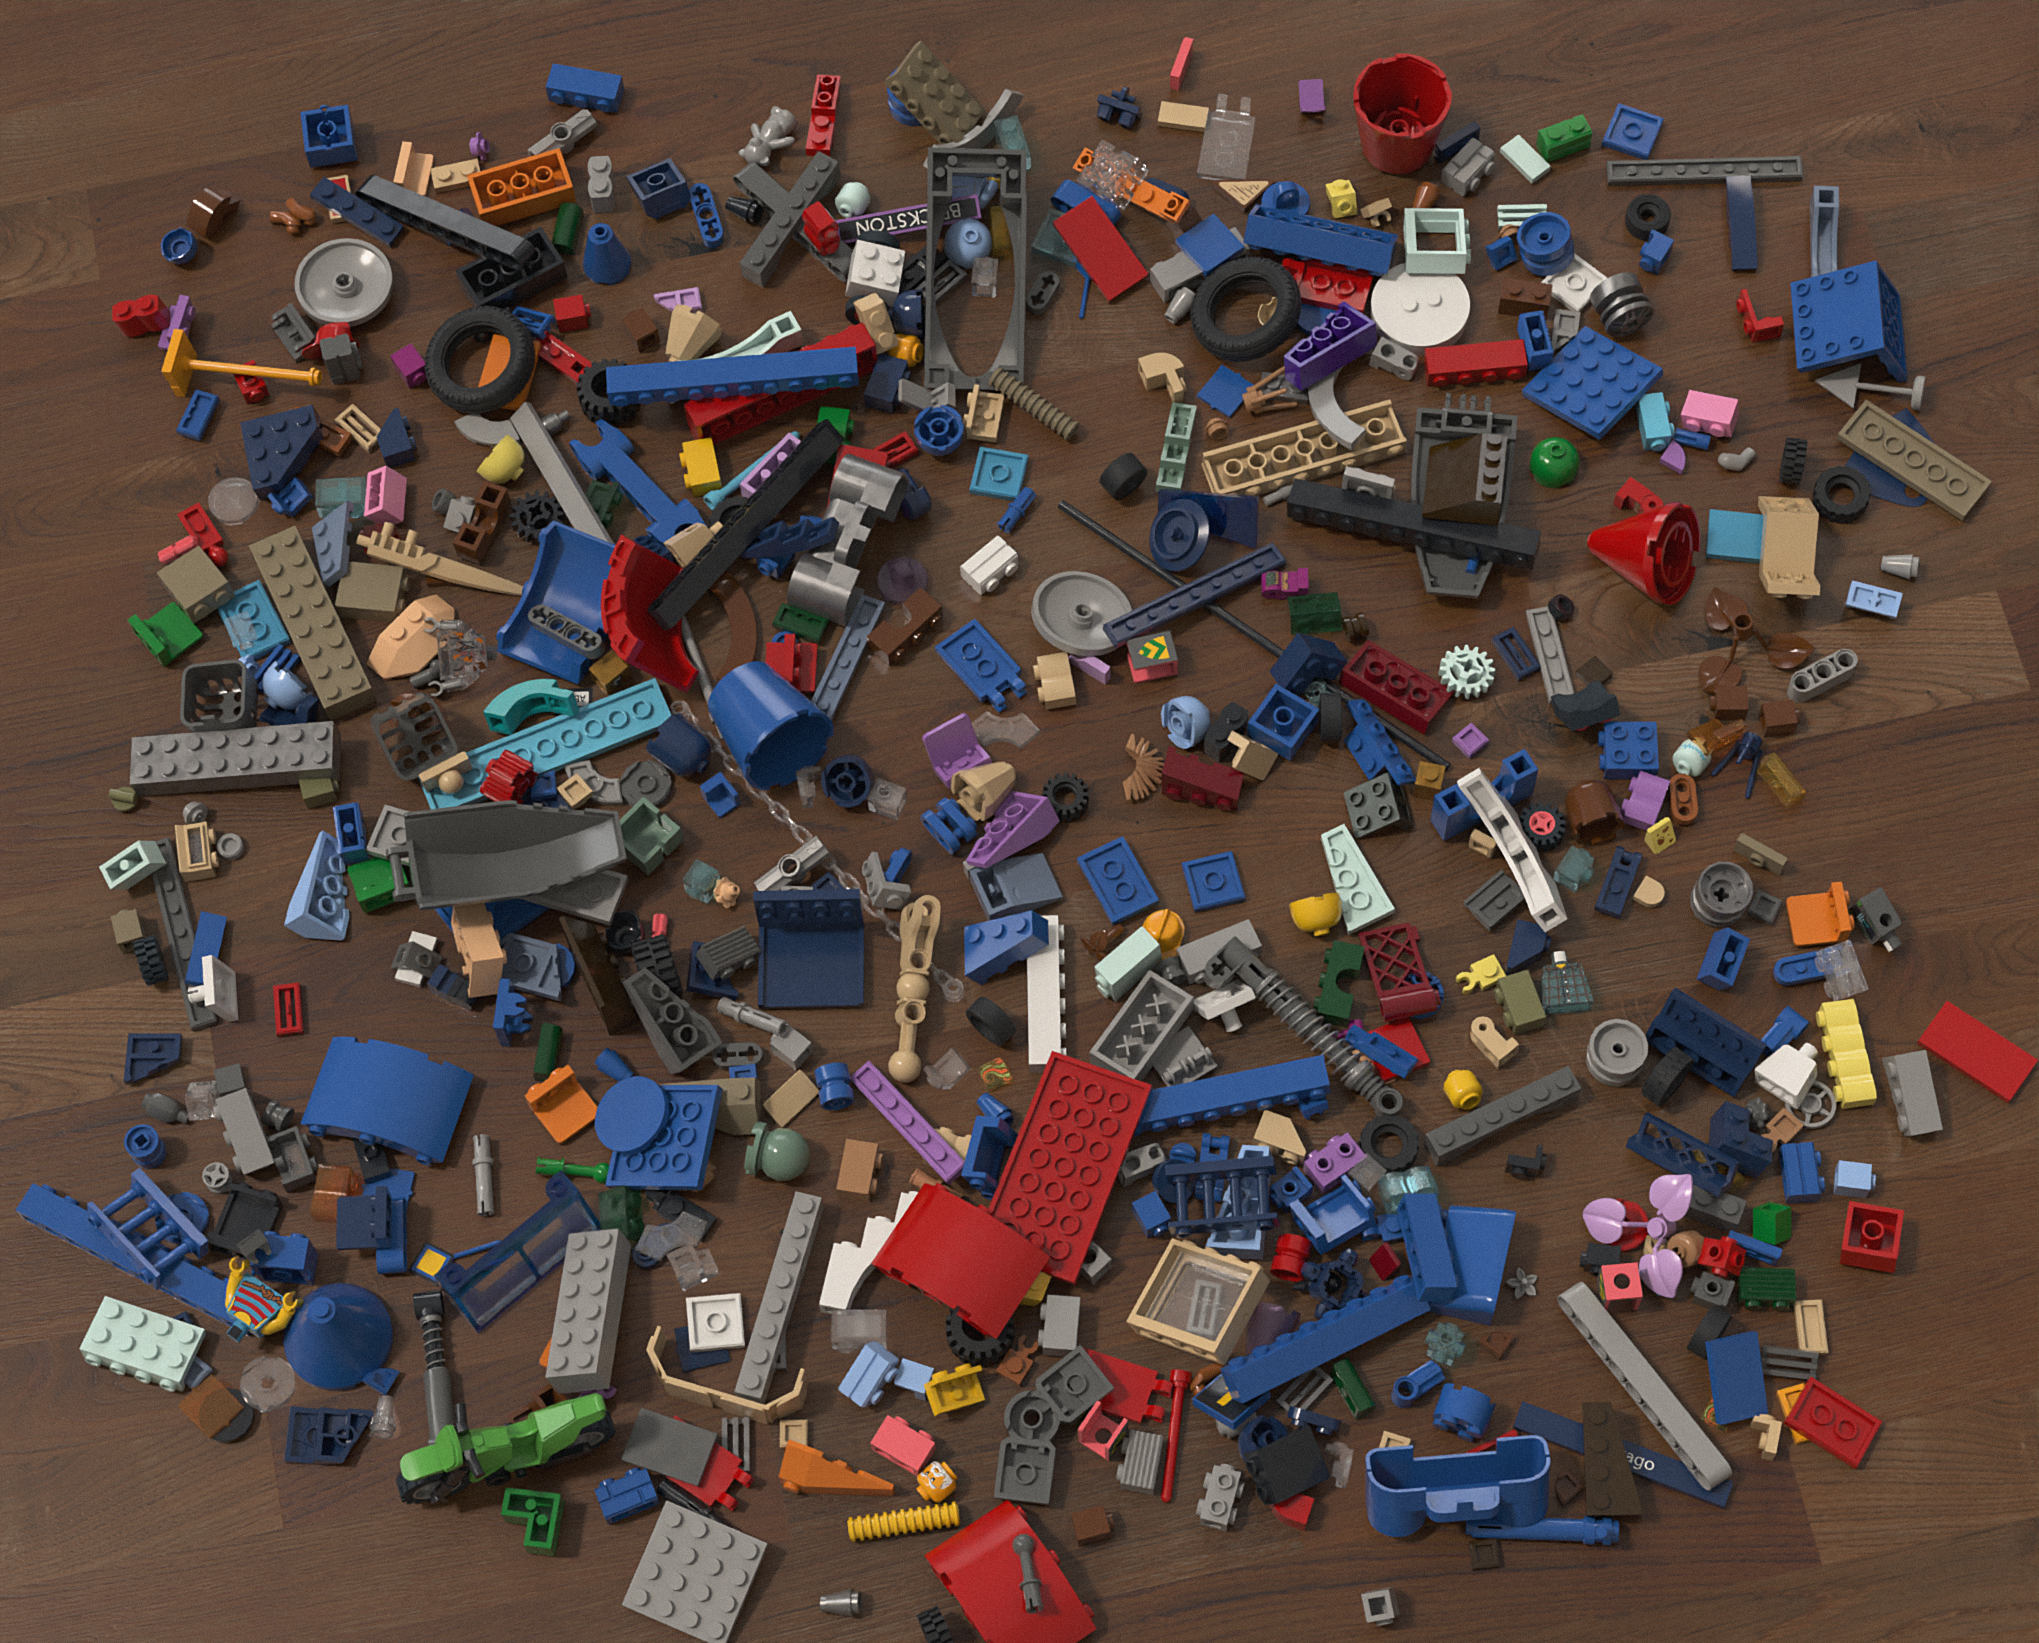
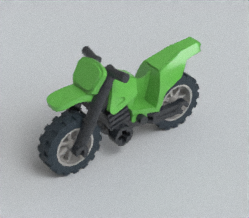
M598 1393L565 1400L531 1412L525 1421L514 1424L509 1422L502 1426L469 1429L466 1404L460 1403L455 1405V1427L452 1424L445 1425L437 1435L435 1444L412 1451L402 1457L400 1461L402 1474L397 1475L396 1483L402 1502L421 1504L426 1501V1503L432 1502V1505L437 1504L439 1501L446 1503L449 1501L448 1495H454L459 1490H464L472 1482H478L485 1478L488 1487H496L512 1479L510 1472L515 1471L516 1478H523L527 1476L526 1468L534 1466L542 1469L574 1458H581L583 1453H591V1448L595 1449L600 1447V1444L607 1443L610 1438L615 1436L616 1431L610 1411L606 1410L603 1396Z

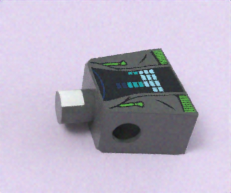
M1882 887L1859 899L1848 910V914H1852L1854 923L1870 944L1873 945L1881 940L1888 952L1902 945V942L1895 933V930L1902 925V922Z

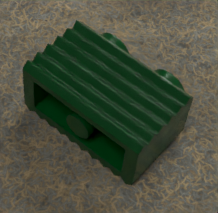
M1742 1267L1740 1275L1737 1276L1738 1306H1745L1747 1310H1759L1764 1306H1772L1773 1310L1785 1311L1789 1307H1793L1796 1302L1795 1269Z

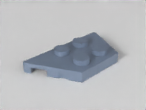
M511 932L508 933L500 941V948L505 949L507 963L503 964L502 978L510 979L514 989L561 1002L560 955L557 945Z

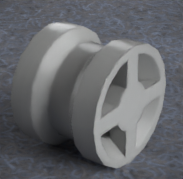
M211 1163L205 1167L202 1173L204 1183L214 1194L226 1193L228 1191V1184H233L231 1173L222 1163Z

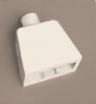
M1805 1043L1799 1051L1789 1045H1783L1755 1068V1083L1795 1109H1798L1817 1077V1064L1813 1061L1814 1057L1818 1054L1817 1049L1809 1043Z

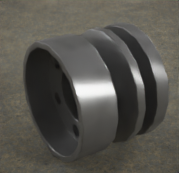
M1625 272L1611 276L1597 285L1590 293L1589 299L1597 314L1601 316L1600 320L1607 334L1611 337H1622L1639 330L1654 315V309L1647 296L1643 294V288L1634 273Z
M1731 862L1711 864L1701 873L1690 895V907L1695 917L1703 924L1713 928L1727 927L1734 924L1741 917L1750 903L1753 895V883L1748 873L1739 865Z

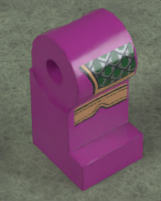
M1298 568V571L1295 572L1268 571L1263 573L1261 576L1262 596L1267 599L1308 600V568Z

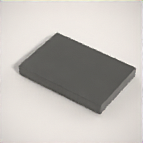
M641 1408L621 1460L700 1487L719 1435Z

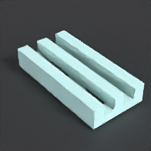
M1547 204L1498 205V230H1501L1507 224L1520 227L1522 222L1530 216L1546 212ZM1503 220H1517L1511 222H1503Z

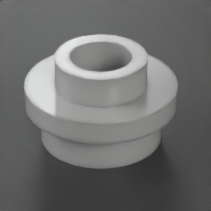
M190 802L183 810L185 822L188 825L204 822L207 817L208 808L201 802Z

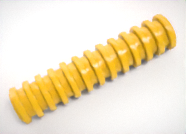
M953 1501L951 1505H947L946 1502L943 1503V1506L935 1504V1507L930 1508V1505H926L925 1509L919 1506L917 1507L918 1510L909 1508V1511L900 1509L898 1513L893 1510L892 1514L883 1512V1515L875 1513L872 1517H870V1514H866L865 1518H861V1515L857 1516V1519L849 1517V1520H847L849 1537L852 1542H856L858 1538L864 1541L865 1537H869V1540H871L873 1536L882 1538V1535L885 1534L886 1537H890L891 1533H895V1536H897L899 1532L907 1534V1531L911 1530L912 1533H916L918 1529L924 1532L925 1528H929V1530H933V1527L942 1529L944 1525L950 1528L951 1524H955L957 1527L960 1523L958 1504H956V1501Z

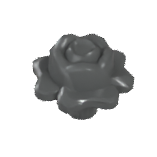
M1759 1097L1755 1100H1749L1748 1104L1745 1105V1108L1750 1110L1749 1125L1752 1130H1755L1757 1127L1762 1128L1764 1121L1769 1120L1771 1117L1770 1110L1766 1109L1767 1104L1762 1102V1099Z

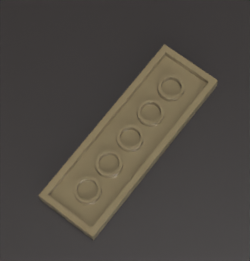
M1868 400L1863 402L1836 438L1962 521L1992 483L1990 479Z

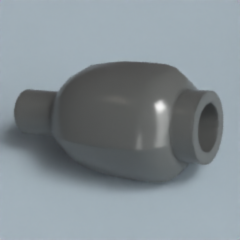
M147 1093L141 1104V1107L146 1109L147 1115L167 1123L178 1120L187 1124L191 1116L181 1111V1106L176 1100L162 1093Z

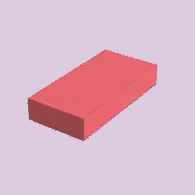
M1185 37L1183 39L1171 71L1170 87L1173 90L1179 91L1192 57V38Z

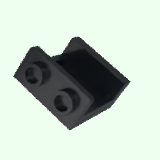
M238 1182L237 1185L229 1183L227 1186L229 1195L213 1233H207L206 1239L208 1240V1248L210 1250L233 1257L239 1255V1259L246 1260L247 1258L236 1245L257 1229L263 1234L265 1231L273 1232L283 1204L278 1195L272 1191L264 1189L262 1192H259L243 1182Z
M1310 1425L1288 1431L1287 1435L1265 1446L1244 1453L1246 1468L1255 1481L1257 1495L1264 1505L1278 1504L1330 1478Z

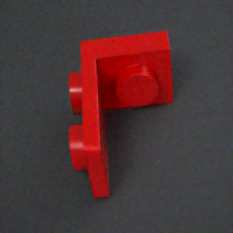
M1742 289L1739 299L1736 300V307L1738 313L1743 315L1744 331L1746 335H1750L1752 343L1781 337L1784 327L1782 316L1774 318L1765 317L1757 321L1747 289Z

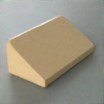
M799 1070L762 1105L763 1111L777 1125L784 1128L819 1095V1090L805 1073Z

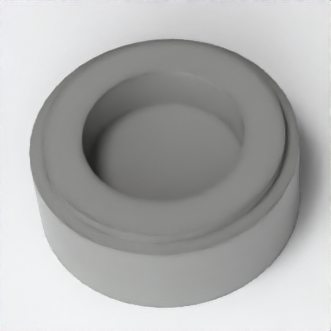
M228 833L219 838L217 850L223 859L229 861L236 860L243 854L244 844L238 835Z

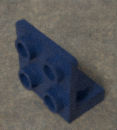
M376 1186L375 1195L338 1197L336 1248L338 1250L391 1248L392 1195L387 1186Z

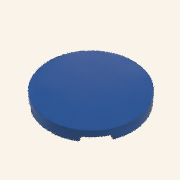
M634 1076L619 1081L606 1092L598 1105L595 1116V1129L598 1138L606 1147L618 1154L630 1155L647 1149L652 1145L651 1142L656 1138L661 1129L665 1128L669 1117L668 1097L657 1083L646 1077Z

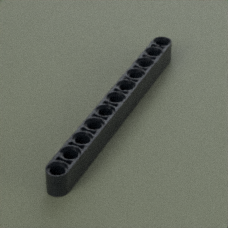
M828 419L819 422L650 604L647 613L664 631L671 629L679 622L843 443V436Z

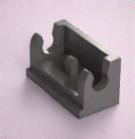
M289 303L287 307L272 315L271 318L275 322L271 326L294 361L298 363L305 359L301 355L302 351L306 347L315 344V337L292 303Z

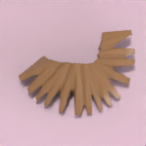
M1134 734L1130 735L1125 747L1130 757L1132 756L1136 760L1134 772L1127 780L1123 781L1127 800H1130L1131 794L1135 800H1139V796L1143 799L1144 795H1150L1148 789L1155 791L1156 788L1153 783L1159 785L1162 783L1161 773L1163 768L1161 767L1164 766V763H1161L1163 761L1162 757L1152 758L1158 752V749L1155 748L1147 753L1150 742L1147 741L1144 744V738H1141L1136 746Z

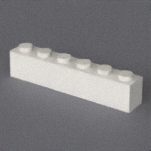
M1058 915L1042 916L1048 920L1049 945L1027 958L1030 1074L1044 1072L1052 1051L1066 1055V1048H1061V1039H1066V1023H1060V1014H1065V998H1060V989H1065V973H1059V965H1064V949H1059V940H1064V924L1058 925Z

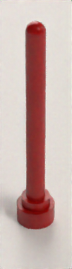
M1174 1369L1170 1371L1169 1381L1174 1383L1172 1387L1174 1391L1161 1490V1500L1163 1502H1169L1172 1499L1184 1392L1188 1390L1192 1380V1373L1186 1370Z

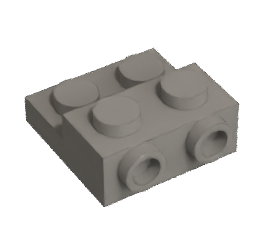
M1346 466L1342 489L1394 499L1396 485H1394L1395 479L1389 478L1386 475H1377L1359 468Z

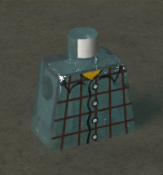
M1565 951L1552 953V965L1544 966L1541 975L1540 1002L1545 1015L1591 1011L1593 996L1581 963H1568Z

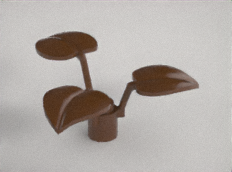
M1716 587L1711 591L1705 607L1706 621L1716 631H1725L1731 626L1734 637L1728 661L1721 656H1711L1706 658L1699 666L1698 678L1701 689L1704 692L1714 694L1716 686H1737L1740 683L1742 669L1740 666L1732 664L1738 642L1747 641L1752 635L1756 636L1766 651H1770L1768 660L1778 669H1794L1814 652V647L1807 640L1787 632L1773 634L1769 639V645H1767L1759 634L1758 628L1753 627V618L1748 614L1747 605L1742 599L1723 592Z

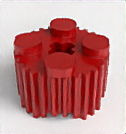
M506 749L500 755V758L489 761L485 772L488 773L487 780L483 782L479 792L494 802L512 800L517 801V804H522L524 800L520 798L523 797L528 787L532 789L533 785H535L538 773L533 771V763Z

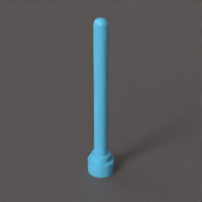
M793 431L791 433L797 439L800 438L799 432ZM774 447L720 490L716 489L715 491L711 490L703 496L706 505L713 510L719 502L725 501L726 497L740 487V483Z

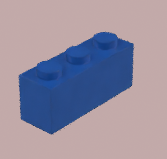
M554 63L545 87L548 100L554 103H566L580 108L588 107L602 112L611 111L616 113L618 112L625 89L622 75Z

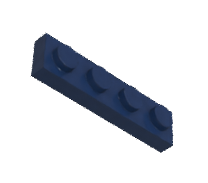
M323 177L310 193V198L313 201L339 215L389 248L404 231L402 224L326 177Z

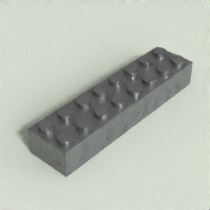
M334 721L132 737L130 786L139 797L299 784L298 779L331 778V780L339 781L341 733Z

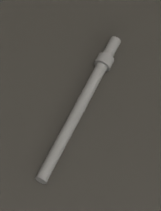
M684 615L681 624L682 638L692 664L700 671L697 678L708 704L713 689ZM709 713V717H710V720H711L712 724L716 726L715 722L713 721V719H712V717H711V715H710V713ZM716 726L721 741H724L721 733L719 732Z

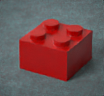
M1849 1201L1839 1264L1895 1273L1904 1210Z

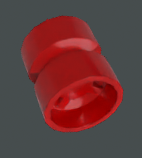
M1280 1234L1275 1249L1278 1255L1273 1257L1270 1273L1279 1279L1289 1282L1304 1281L1305 1277L1302 1275L1301 1269L1305 1263L1304 1261L1310 1257L1313 1243L1299 1235Z

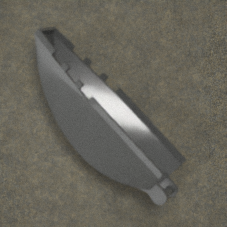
M512 800L404 813L406 845L391 847L386 850V857L391 863L395 888L392 892L393 899L395 901L416 899L419 910L526 898L586 879L617 866L627 859L618 811L585 808V811L568 809V806L559 805V808L542 807L541 803H534V806L522 805ZM401 858L409 859L413 887L405 888Z

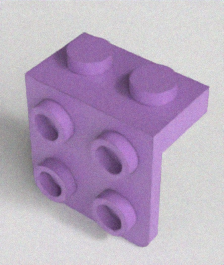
M966 713L958 715L927 732L922 737L934 772L948 789L951 788L952 775L956 772L992 763L990 756L979 745L970 718Z

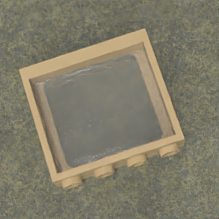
M1172 1238L1126 1322L1138 1335L1225 1365L1270 1280L1263 1272L1264 1268L1255 1262L1250 1261L1247 1264L1234 1255L1227 1254V1256H1223L1210 1247L1202 1249L1189 1240L1184 1239L1182 1242Z

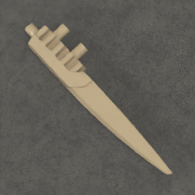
M385 522L381 533L373 531L371 538L360 534L358 536L356 544L368 548L367 556L445 581L493 592L522 596L523 586L433 553L425 554V547L415 545L419 532L409 530L406 541L391 537L394 524Z

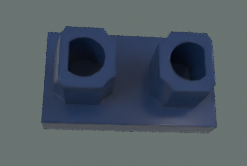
M1126 86L1122 88L1121 92L1113 90L1111 97L1099 94L1097 99L1099 104L1098 119L1110 122L1114 111L1121 113L1118 124L1127 129L1132 128L1136 119H1141L1142 112H1140V107L1132 105L1135 103L1136 97L1129 95L1130 89Z

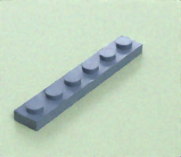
M863 594L854 609L812 699V702L827 714L831 721L867 648L866 636L876 628L886 607L885 602Z

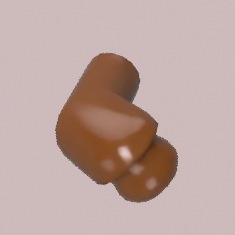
M294 198L287 199L285 206L296 218L303 220L304 224L308 226L316 222V213L312 208L299 204Z

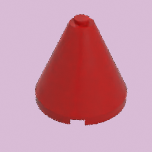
M1671 502L1595 529L1588 536L1587 546L1594 556L1654 602L1672 605L1683 598L1693 581L1697 567L1691 566L1693 552H1700V526L1697 515L1690 505Z

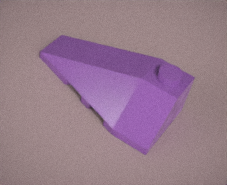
M1011 791L993 813L995 817L992 823H987L984 828L986 834L983 838L977 840L966 861L968 865L988 868L1048 835L1060 821L1048 797Z

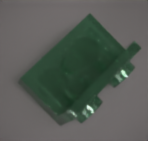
M592 480L585 496L606 529L613 522V511L615 506L620 505L623 492L620 490L619 482L614 481L611 486Z
M622 1185L598 1193L601 1230L619 1228L627 1240L640 1242L644 1238L640 1191Z

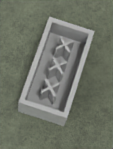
M1149 970L1089 1052L1091 1064L1143 1081L1194 1010V997Z

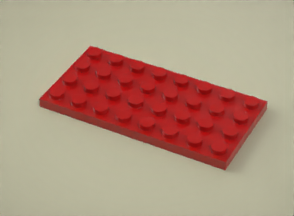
M1054 1051L1050 1054L988 1209L993 1212L992 1217L1028 1241L1032 1238L1044 1246L1042 1251L1049 1255L1050 1258L1041 1272L1076 1285L1153 1087L1151 1084Z

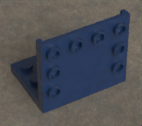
M860 889L753 891V902L759 924L758 1008L864 1007V913Z

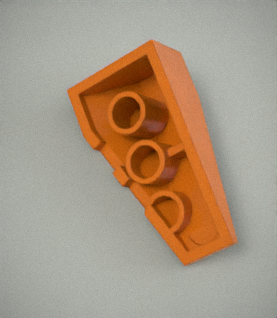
M788 1440L779 1473L780 1483L783 1484L785 1490L795 1494L801 1491L810 1494L894 1497L896 1492L894 1484L862 1470H858L856 1474L852 1472L853 1469L850 1466L846 1465L847 1463L841 1460L827 1461L822 1456L823 1452L793 1440Z

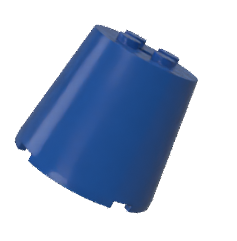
M762 661L749 662L729 672L718 682L708 700V711L747 782L758 790H769L770 786L777 784L784 787L801 778L824 756L828 749L826 746L828 738L833 737L834 734L833 723L828 715L769 664Z

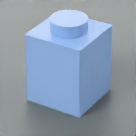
M1839 1160L1835 1168L1833 1194L1866 1198L1870 1190L1875 1188L1876 1174H1871L1872 1164Z

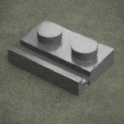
M1501 869L1464 900L1463 906L1467 907L1471 914L1490 931L1525 902L1526 899L1521 888L1511 878H1508Z

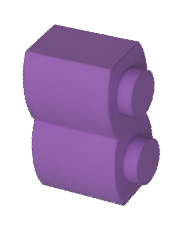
M1640 771L1638 778L1632 777L1628 788L1632 795L1630 800L1624 799L1620 810L1621 814L1624 815L1625 824L1645 831L1655 825L1670 781Z

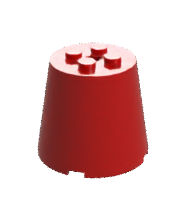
M1399 53L1395 54V57L1374 60L1359 74L1353 92L1356 119L1363 154L1375 168L1390 174H1406L1421 168L1432 155L1452 101V91L1446 80L1447 77L1433 62L1417 55Z

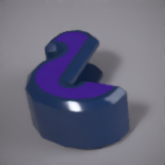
M901 468L898 471L907 474L909 484L900 506V511L905 518L914 521L930 512L932 502L926 488L922 487L919 489L909 472Z

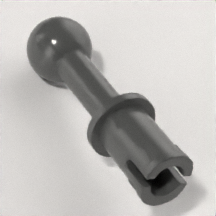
M1019 1534L1012 1542L1013 1551L1020 1556L1024 1578L1019 1587L1024 1594L1026 1612L1034 1614L1037 1613L1036 1607H1038L1039 1612L1044 1610L1040 1592L1042 1582L1039 1579H1035L1031 1558L1035 1544L1031 1536Z

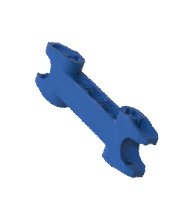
M600 419L595 423L597 430L603 438L599 444L586 446L575 439L569 443L570 449L578 459L583 470L594 481L605 475L652 523L645 531L648 536L664 547L666 546L663 543L691 525L698 522L706 526L698 510L688 500L683 499L675 505L628 457L635 452L633 445L620 430L611 426L606 421Z

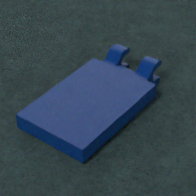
M973 619L935 646V652L982 703L988 699L998 713L1007 708L1004 703L1006 699L1001 693L1009 687L1019 699L1027 694V691L1024 689L1026 685L1019 678L1022 674L1021 668L976 619Z

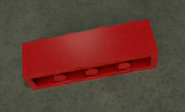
M1523 339L1425 348L1423 359L1427 387H1444L1449 384L1468 385L1472 382L1481 381L1491 383L1502 379L1518 380L1526 377L1528 366Z

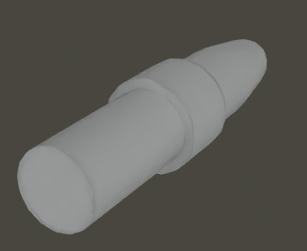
M1293 484L1279 488L1278 491L1263 497L1265 505L1269 506L1282 499H1288Z

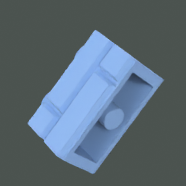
M876 1341L865 1344L838 1387V1390L851 1398L860 1407L865 1408L872 1404L876 1405L884 1394V1391L881 1390L886 1382H891L898 1372V1369L895 1367L899 1362V1358L890 1351H887L886 1348Z

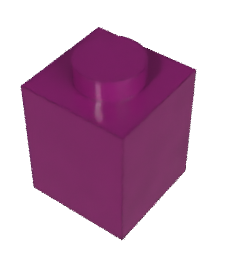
M411 343L390 355L394 369L409 389L415 385L422 384L427 379L425 361Z

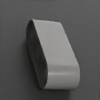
M1841 649L1793 674L1787 689L1788 697L1796 703H1802L1852 677L1857 665V655L1850 649ZM1844 662L1848 664L1849 667H1843L1839 663ZM1817 674H1824L1828 678H1821ZM1795 685H1802L1806 689H1799Z

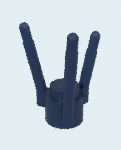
M1744 733L1742 739L1736 741L1733 748L1711 772V775L1715 776L1737 751L1739 757L1736 763L1738 765L1741 764L1743 759H1751L1753 757L1745 798L1749 799L1759 759L1763 753L1760 750L1763 740L1755 733Z

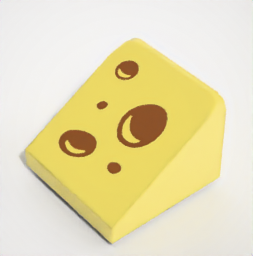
M1669 817L1664 818L1647 829L1644 841L1655 854L1660 853L1676 842Z

